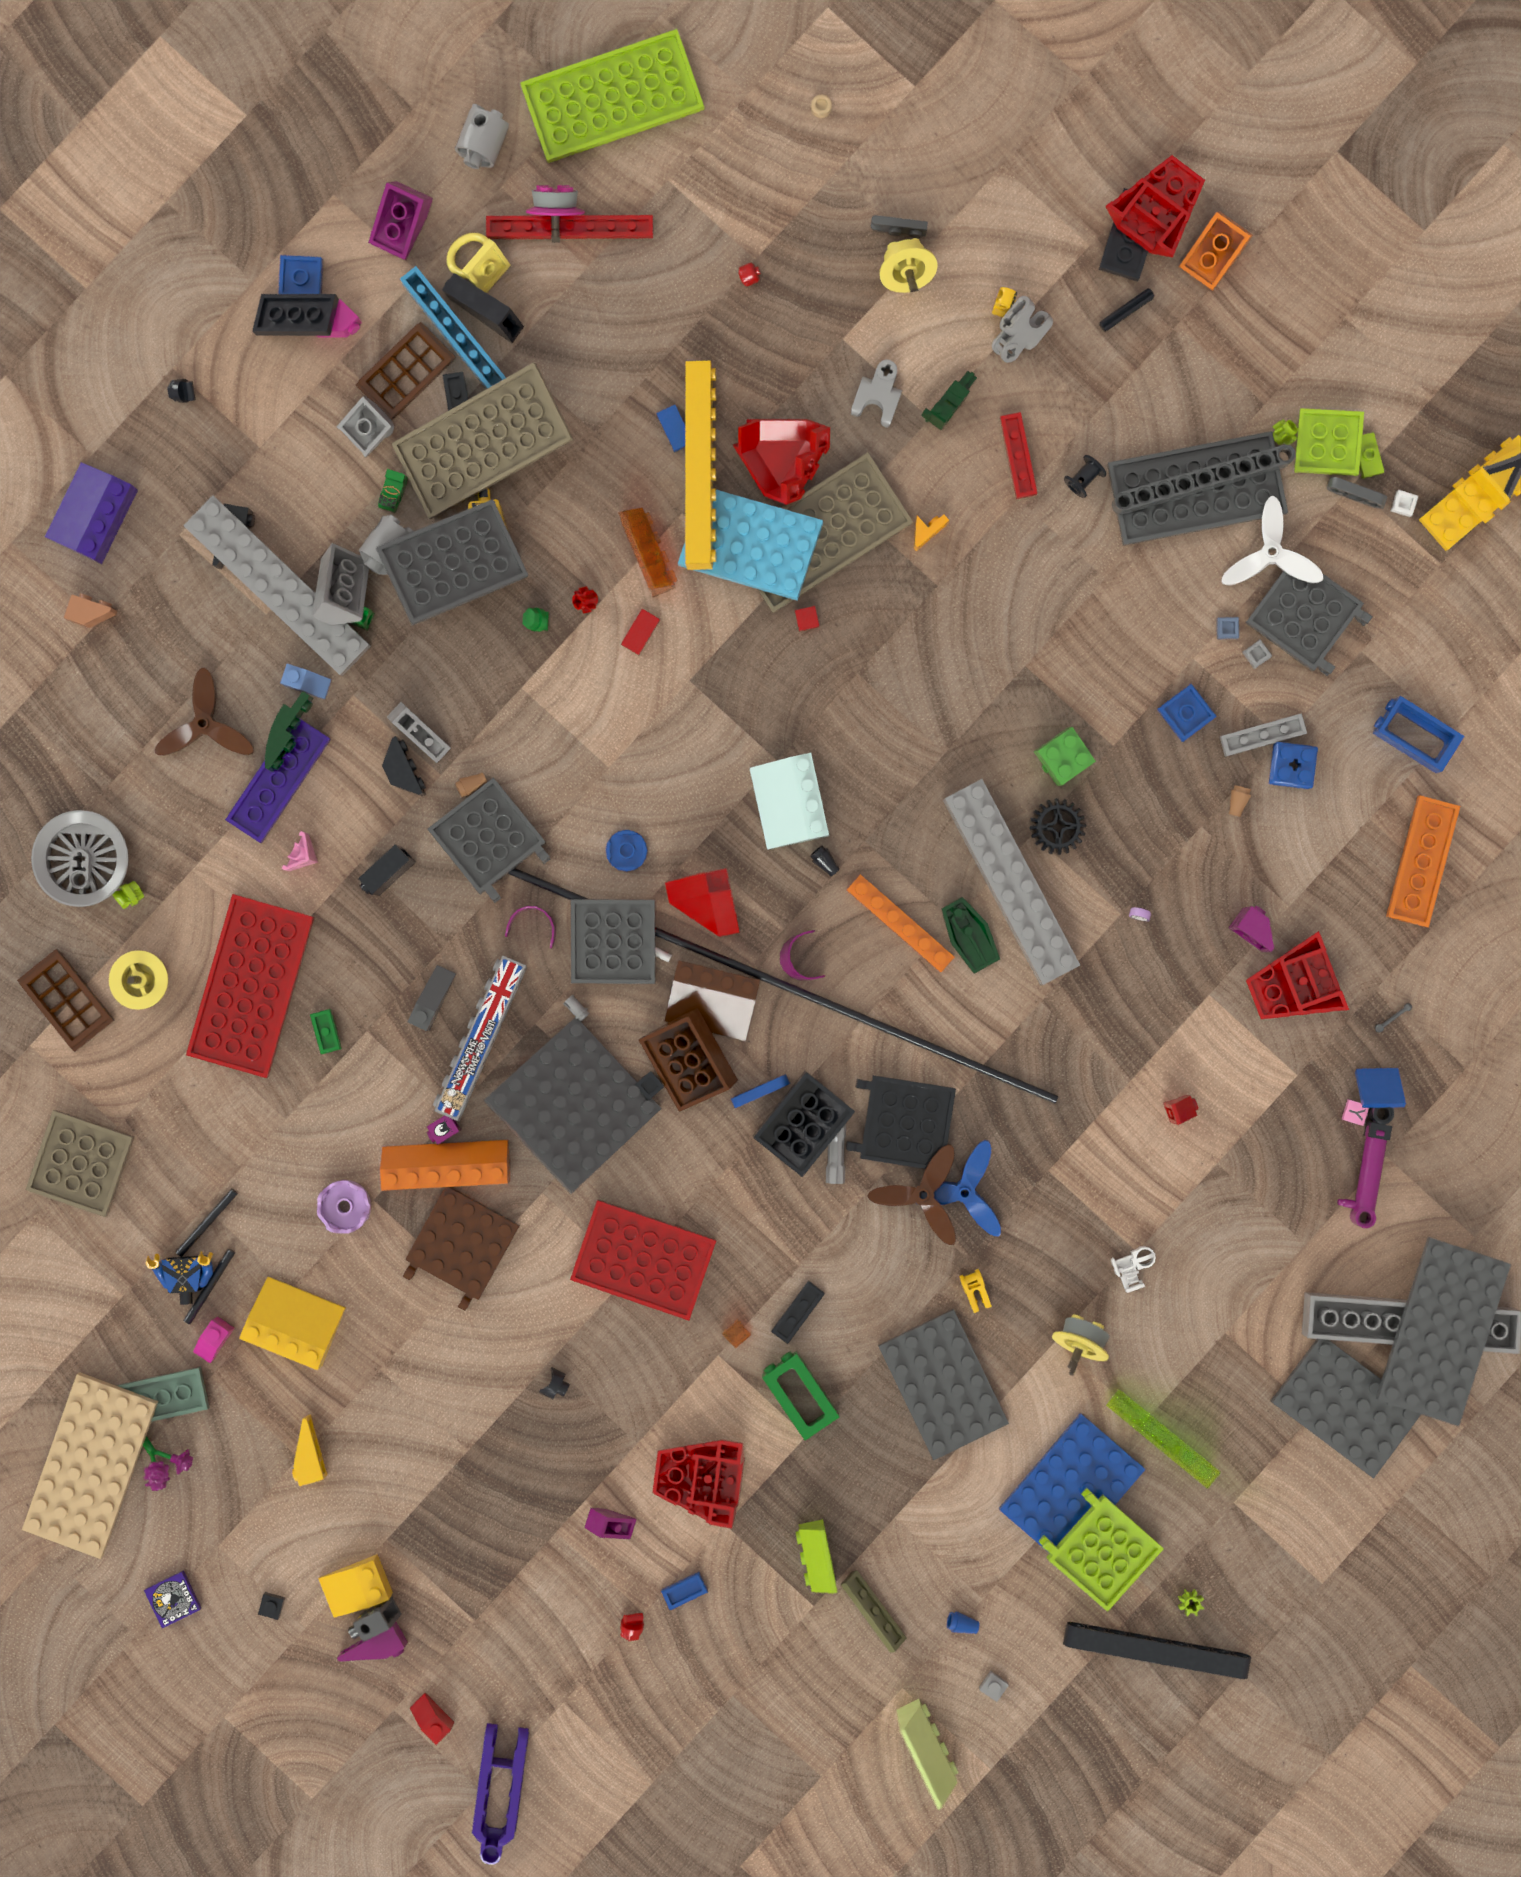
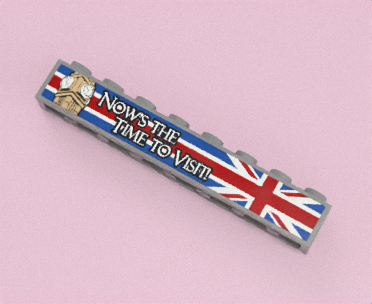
M502 956L501 960L497 959L493 971L496 972L493 978H489L484 990H487L485 997H480L476 1009H478L476 1017H471L467 1028L470 1031L467 1037L463 1036L459 1044L461 1051L458 1056H454L450 1065L453 1068L450 1076H445L442 1087H444L441 1095L438 1094L434 1100L435 1112L460 1121L525 974L526 965Z

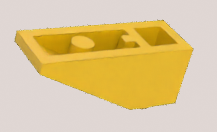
M311 1414L306 1415L302 1419L294 1469H292L293 1478L295 1481H298L299 1486L324 1480L328 1475Z

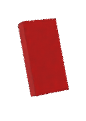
M641 609L621 645L639 656L660 619Z

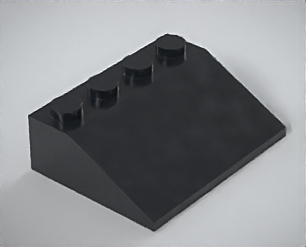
M804 1071L752 1136L803 1178L855 1111L808 1072Z

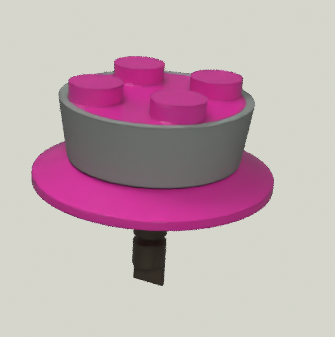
M536 185V189L532 190L534 207L527 209L526 213L551 216L552 243H560L559 216L585 213L584 210L576 207L578 191L573 190V187H570V185H557V189H552L549 185Z

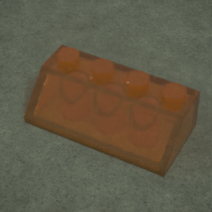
M643 507L618 512L652 597L654 598L675 589L674 582L677 581L673 569L669 571L666 563L669 562L665 550L661 551L658 544L661 543L657 531L653 532L650 525L653 524L650 513H645Z

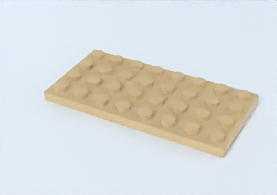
M79 1372L74 1380L22 1530L101 1559L104 1556L158 1401Z

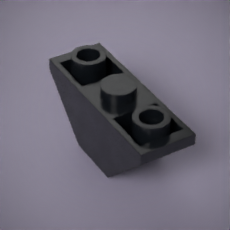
M397 736L392 737L382 764L390 784L419 796L426 795L424 789H426L425 783L415 773L417 766L412 758L409 759L406 754L408 747L404 739L400 740Z

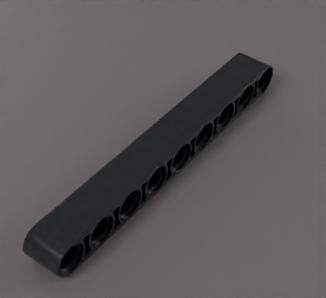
M1077 1622L1066 1623L1063 1645L1069 1648L1238 1679H1248L1251 1656L1241 1652Z

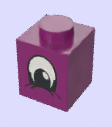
M445 1115L427 1126L429 1130L427 1131L428 1137L432 1142L436 1141L437 1145L461 1131L456 1120Z

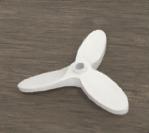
M1271 496L1265 503L1262 515V534L1265 544L1262 550L1235 563L1222 577L1224 585L1238 584L1258 574L1269 564H1276L1285 573L1309 583L1321 582L1323 580V573L1317 565L1306 557L1282 548V508L1278 499ZM1270 551H1275L1276 554H1275V555H1270L1269 552H1270Z

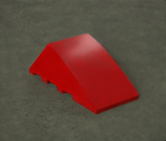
M1171 155L1150 171L1148 175L1137 181L1130 189L1120 194L1117 199L1107 204L1106 209L1116 227L1149 253L1173 258L1205 179Z
M1319 931L1246 979L1260 1019L1349 1010Z

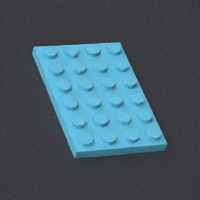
M716 490V501H713V509H716V521L713 522V529H716V542H713V549H716V562H713V569L694 571L798 601L823 526V520ZM684 543L678 566L687 568L685 564Z

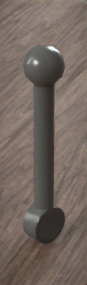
M1406 1003L1403 1009L1382 1024H1377L1375 1031L1382 1032L1384 1027L1406 1011H1411L1412 1005Z

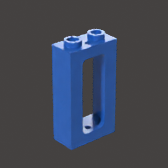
M1402 696L1391 699L1385 707L1387 710L1383 717L1380 716L1375 722L1374 727L1376 729L1373 734L1434 773L1442 772L1465 736ZM1396 713L1401 714L1444 742V746L1436 758L1430 757L1388 730V725Z

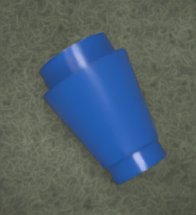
M957 1611L955 1613L950 1612L947 1618V1629L951 1630L952 1633L977 1634L979 1631V1621Z

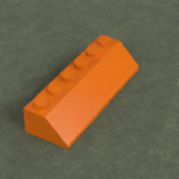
M508 1140L440 1143L438 1145L383 1146L380 1164L381 1191L508 1184L511 1181Z

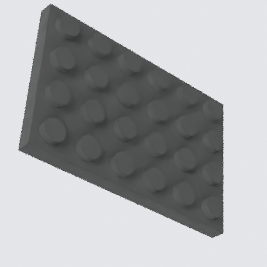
M493 499L376 547L412 626L528 577L524 564Z
M954 1309L878 1345L933 1461L1009 1424Z
M1327 1339L1315 1340L1271 1400L1274 1405L1373 1479L1421 1416L1419 1413L1377 1400L1376 1395L1381 1379Z

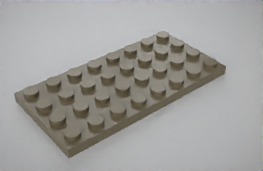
M532 363L391 444L428 518L433 519L574 439L537 364Z
M869 453L861 456L805 492L801 499L782 507L785 510L823 520V526L799 597L913 524L912 519ZM757 589L772 613L793 601V599Z

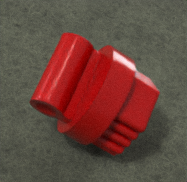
M643 1613L623 1616L620 1623L621 1637L628 1641L639 1640L640 1634H642L644 1629Z

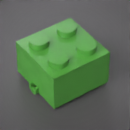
M1073 727L1066 728L1033 751L1043 766L1041 767L1044 772L1051 776L1057 786H1062L1096 762Z

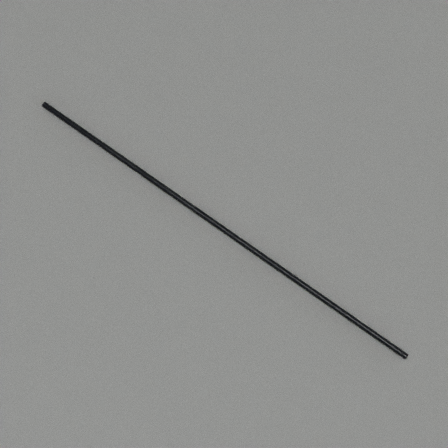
M516 868L508 873L569 900L588 899ZM655 927L657 937L1054 1104L1058 1099V1096Z

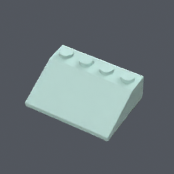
M811 753L750 768L767 850L829 836Z

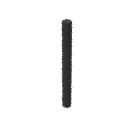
M231 1189L177 1249V1255L182 1257L237 1196L238 1193L234 1189Z
M228 1249L209 1282L183 1320L187 1324L192 1323L235 1255L233 1250Z

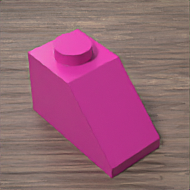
M340 299L331 336L317 337L347 338L350 334L353 335L359 330L362 322Z
M217 1316L210 1321L200 1336L193 1352L211 1363L235 1328Z

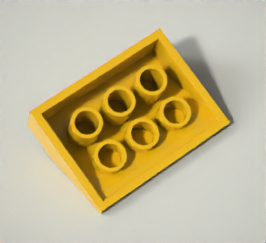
M268 1276L246 1320L239 1339L318 1370L323 1366L346 1307Z

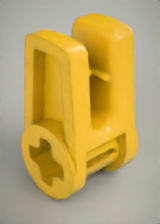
M976 1269L972 1274L959 1276L974 1313L979 1312L978 1301L974 1296L975 1290L979 1291L982 1298L981 1302L986 1308L992 1307L979 1269Z

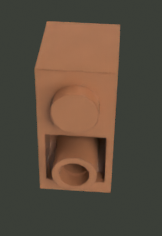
M80 593L78 597L72 594L64 619L91 628L115 616L117 611L111 608V603L102 600L96 603L91 601L92 597Z

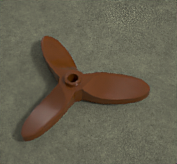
M206 668L199 669L194 678L192 703L195 713L193 721L180 726L161 739L155 747V754L166 756L178 752L203 735H208L216 743L230 751L242 755L253 754L254 747L244 735L225 724L216 722L213 718L216 706L214 680L209 670Z
M946 1145L935 1154L924 1172L921 1185L916 1188L903 1185L879 1187L868 1193V1199L873 1203L885 1206H906L916 1203L921 1205L924 1215L935 1234L944 1243L954 1245L956 1233L951 1219L945 1209L935 1199V1192L944 1183L953 1165L955 1157L953 1146ZM923 1192L927 1193V1197L925 1199L921 1198V1194Z

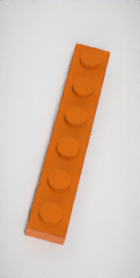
M861 874L847 889L853 897L940 973L954 959V956Z

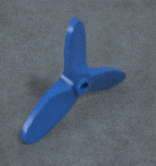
M983 1140L970 1154L963 1170L962 1179L957 1183L944 1182L935 1192V1199L941 1205L955 1201L963 1202L970 1215L981 1228L990 1235L1000 1236L1001 1225L997 1216L988 1203L975 1191L976 1186L987 1169L991 1156V1143L989 1140ZM923 1192L921 1194V1198L925 1199L927 1197V1193Z

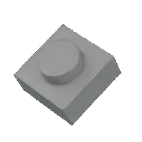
M990 1671L979 1686V1690L997 1702L1009 1684L996 1673Z

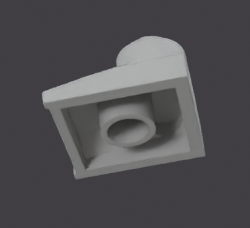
M365 396L357 402L337 426L363 453L364 457H367L384 438L389 437L395 427L392 420L379 406Z

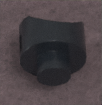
M551 1367V1382L547 1387L540 1389L539 1393L553 1400L556 1393L564 1397L570 1384L563 1381L565 1373Z

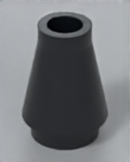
M823 845L810 855L813 859L812 862L828 873L830 877L840 870L828 848H824Z

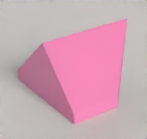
M300 832L299 835L302 838L299 843H294V848L290 855H288L290 861L288 865H283L282 869L293 871L318 862L309 834Z

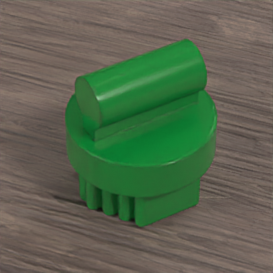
M528 608L523 613L522 624L527 629L535 632L548 631L549 612L541 608Z

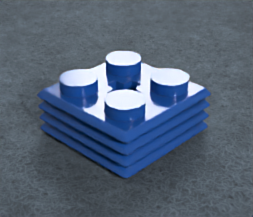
M1284 742L1274 743L1269 784L1303 789L1313 788L1318 747ZM1293 761L1298 765V768L1294 769V771L1293 767L1289 766V763Z

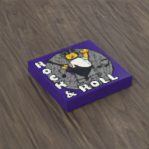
M184 1570L144 1590L161 1628L173 1624L202 1608Z

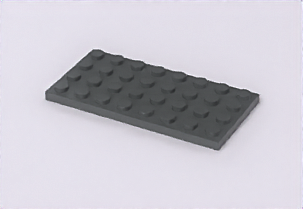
M1270 431L1108 462L1107 467L1113 498L1118 493L1274 448L1273 433ZM1259 459L1262 466H1268L1266 459ZM1239 464L1242 472H1248L1245 464ZM1280 469L1127 514H1117L1122 544L1125 546L1261 520L1265 503L1271 496L1278 499L1282 508V514L1286 515L1288 514ZM1219 470V475L1222 478H1228L1225 470ZM1199 476V481L1202 484L1208 483L1205 476ZM1180 481L1178 483L1181 489H1188L1185 482ZM1164 487L1158 488V492L1161 495H1168ZM1144 493L1138 494V498L1141 501L1146 502L1148 500ZM1118 499L1119 506L1123 508L1128 506L1126 500Z
M1427 1237L1376 1395L1377 1400L1456 1426L1460 1425L1511 1267L1510 1263Z

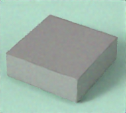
M1261 639L1242 652L1254 669L1272 657Z

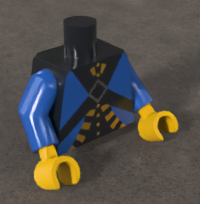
M201 1251L199 1256L167 1257L162 1259L161 1262H159L160 1255L155 1254L154 1260L147 1256L146 1266L153 1270L162 1286L168 1290V1293H179L180 1305L193 1304L192 1292L202 1290L213 1274L211 1261L213 1253L209 1252L208 1256H206Z

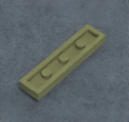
M857 1570L851 1572L841 1583L842 1588L889 1652H896L907 1639L860 1573Z

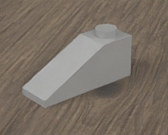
M402 702L387 716L399 730L436 763L451 749Z

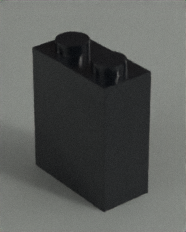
M395 844L358 878L361 882L359 886L367 894L380 896L416 861L403 847Z

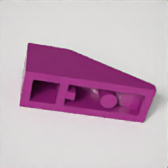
M395 1622L387 1631L366 1641L360 1640L342 1650L337 1659L338 1661L387 1659L390 1656L395 1658L405 1651L404 1648L408 1641L397 1622Z

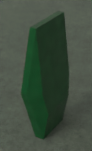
M963 897L941 908L950 943L973 974L1000 960L988 923Z

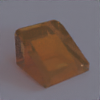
M739 1319L722 1332V1335L735 1349L752 1335Z

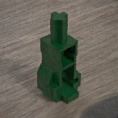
M967 371L959 382L955 380L931 411L925 408L921 415L925 418V421H929L939 430H942L970 393L969 388L977 379L974 376L975 374Z

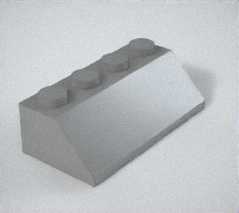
M331 543L320 562L313 618L329 625L361 621L369 568L364 565L360 555Z

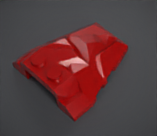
M717 1440L658 1450L652 1493L675 1506H681L692 1515L695 1514L705 1519V1522L710 1525L732 1529L740 1500L745 1462L743 1457L744 1443Z

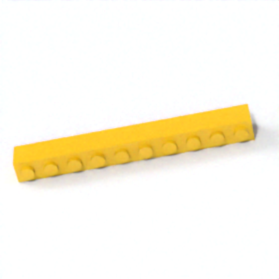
M711 360L686 361L685 564L687 570L713 569V562H716V549H713V542H716V529H713V522L716 521V509H713V501H716V488H713V481H716V468H713V461H716V448H713V441H716V428H713V421H716V408H713V401H716V388H713V381H716V368H712Z

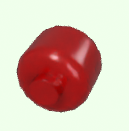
M747 263L738 269L739 277L744 286L748 287L759 281L761 271L753 263Z

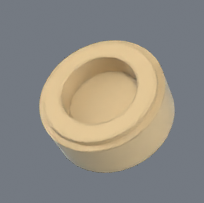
M826 95L815 96L811 102L812 113L818 118H824L830 114L832 109L830 98Z

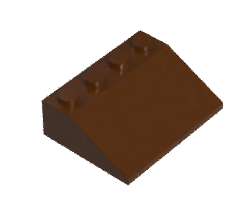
M678 960L664 1021L670 1022L698 1008L712 1033L746 1041L760 980Z
M698 1008L677 1017L639 1039L641 1046L679 1112L730 1090L738 1081Z

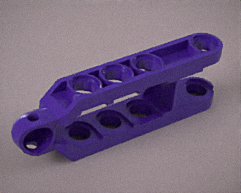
M487 1723L472 1834L481 1843V1860L489 1865L500 1861L503 1846L514 1839L529 1728L518 1727V1739L513 1760L494 1757L498 1724ZM493 1767L512 1769L511 1776L513 1777L509 1792V1806L506 1813L507 1822L502 1829L489 1827L486 1824Z

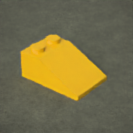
M378 1554L318 1578L334 1618L389 1600L393 1594Z

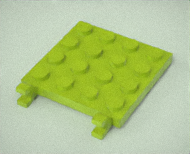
M1085 1488L1081 1495L1085 1497V1500L1092 1507L1057 1546L1045 1535L1041 1537L1039 1543L1049 1552L1046 1558L1108 1612L1164 1548L1106 1496L1102 1494L1098 1499L1088 1488Z

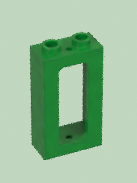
M789 1351L781 1357V1362L776 1365L772 1363L763 1369L762 1379L804 1441H806L840 1416L797 1351L794 1353ZM789 1369H794L824 1412V1414L808 1425L777 1381V1378Z

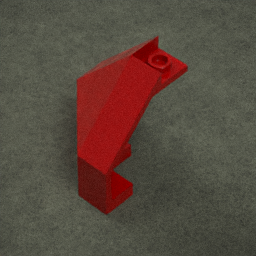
M747 419V424L738 427V443L733 444V447L765 497L788 505L802 498L805 490H803L808 479L812 480L820 466L818 464L822 454H827L830 448V427L808 419Z
M727 868L665 882L670 905L718 937L740 933Z

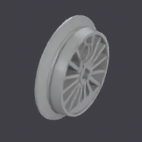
M84 810L69 811L51 819L38 833L31 855L32 870L42 890L57 902L75 907L95 905L109 898L123 882L129 860L126 841L116 825L100 814ZM64 834H71L75 846ZM78 834H81V842L79 840ZM98 835H104V836L94 845V843H95V841H96V839H97V836H98ZM59 837L72 852L55 845L54 843ZM111 838L114 845L97 851ZM52 848L69 855V857L51 856ZM116 850L117 858L98 857ZM84 856L86 859L81 862L79 859ZM50 860L69 861L51 869ZM96 861L117 862L115 871L96 863ZM69 868L56 880L53 873ZM96 868L113 875L109 882ZM83 874L86 880L83 885H80L78 878ZM94 875L105 885L99 890L93 877ZM69 878L70 883L67 889H65L61 884ZM74 888L79 889V894L73 893ZM91 888L93 892L86 894V889Z

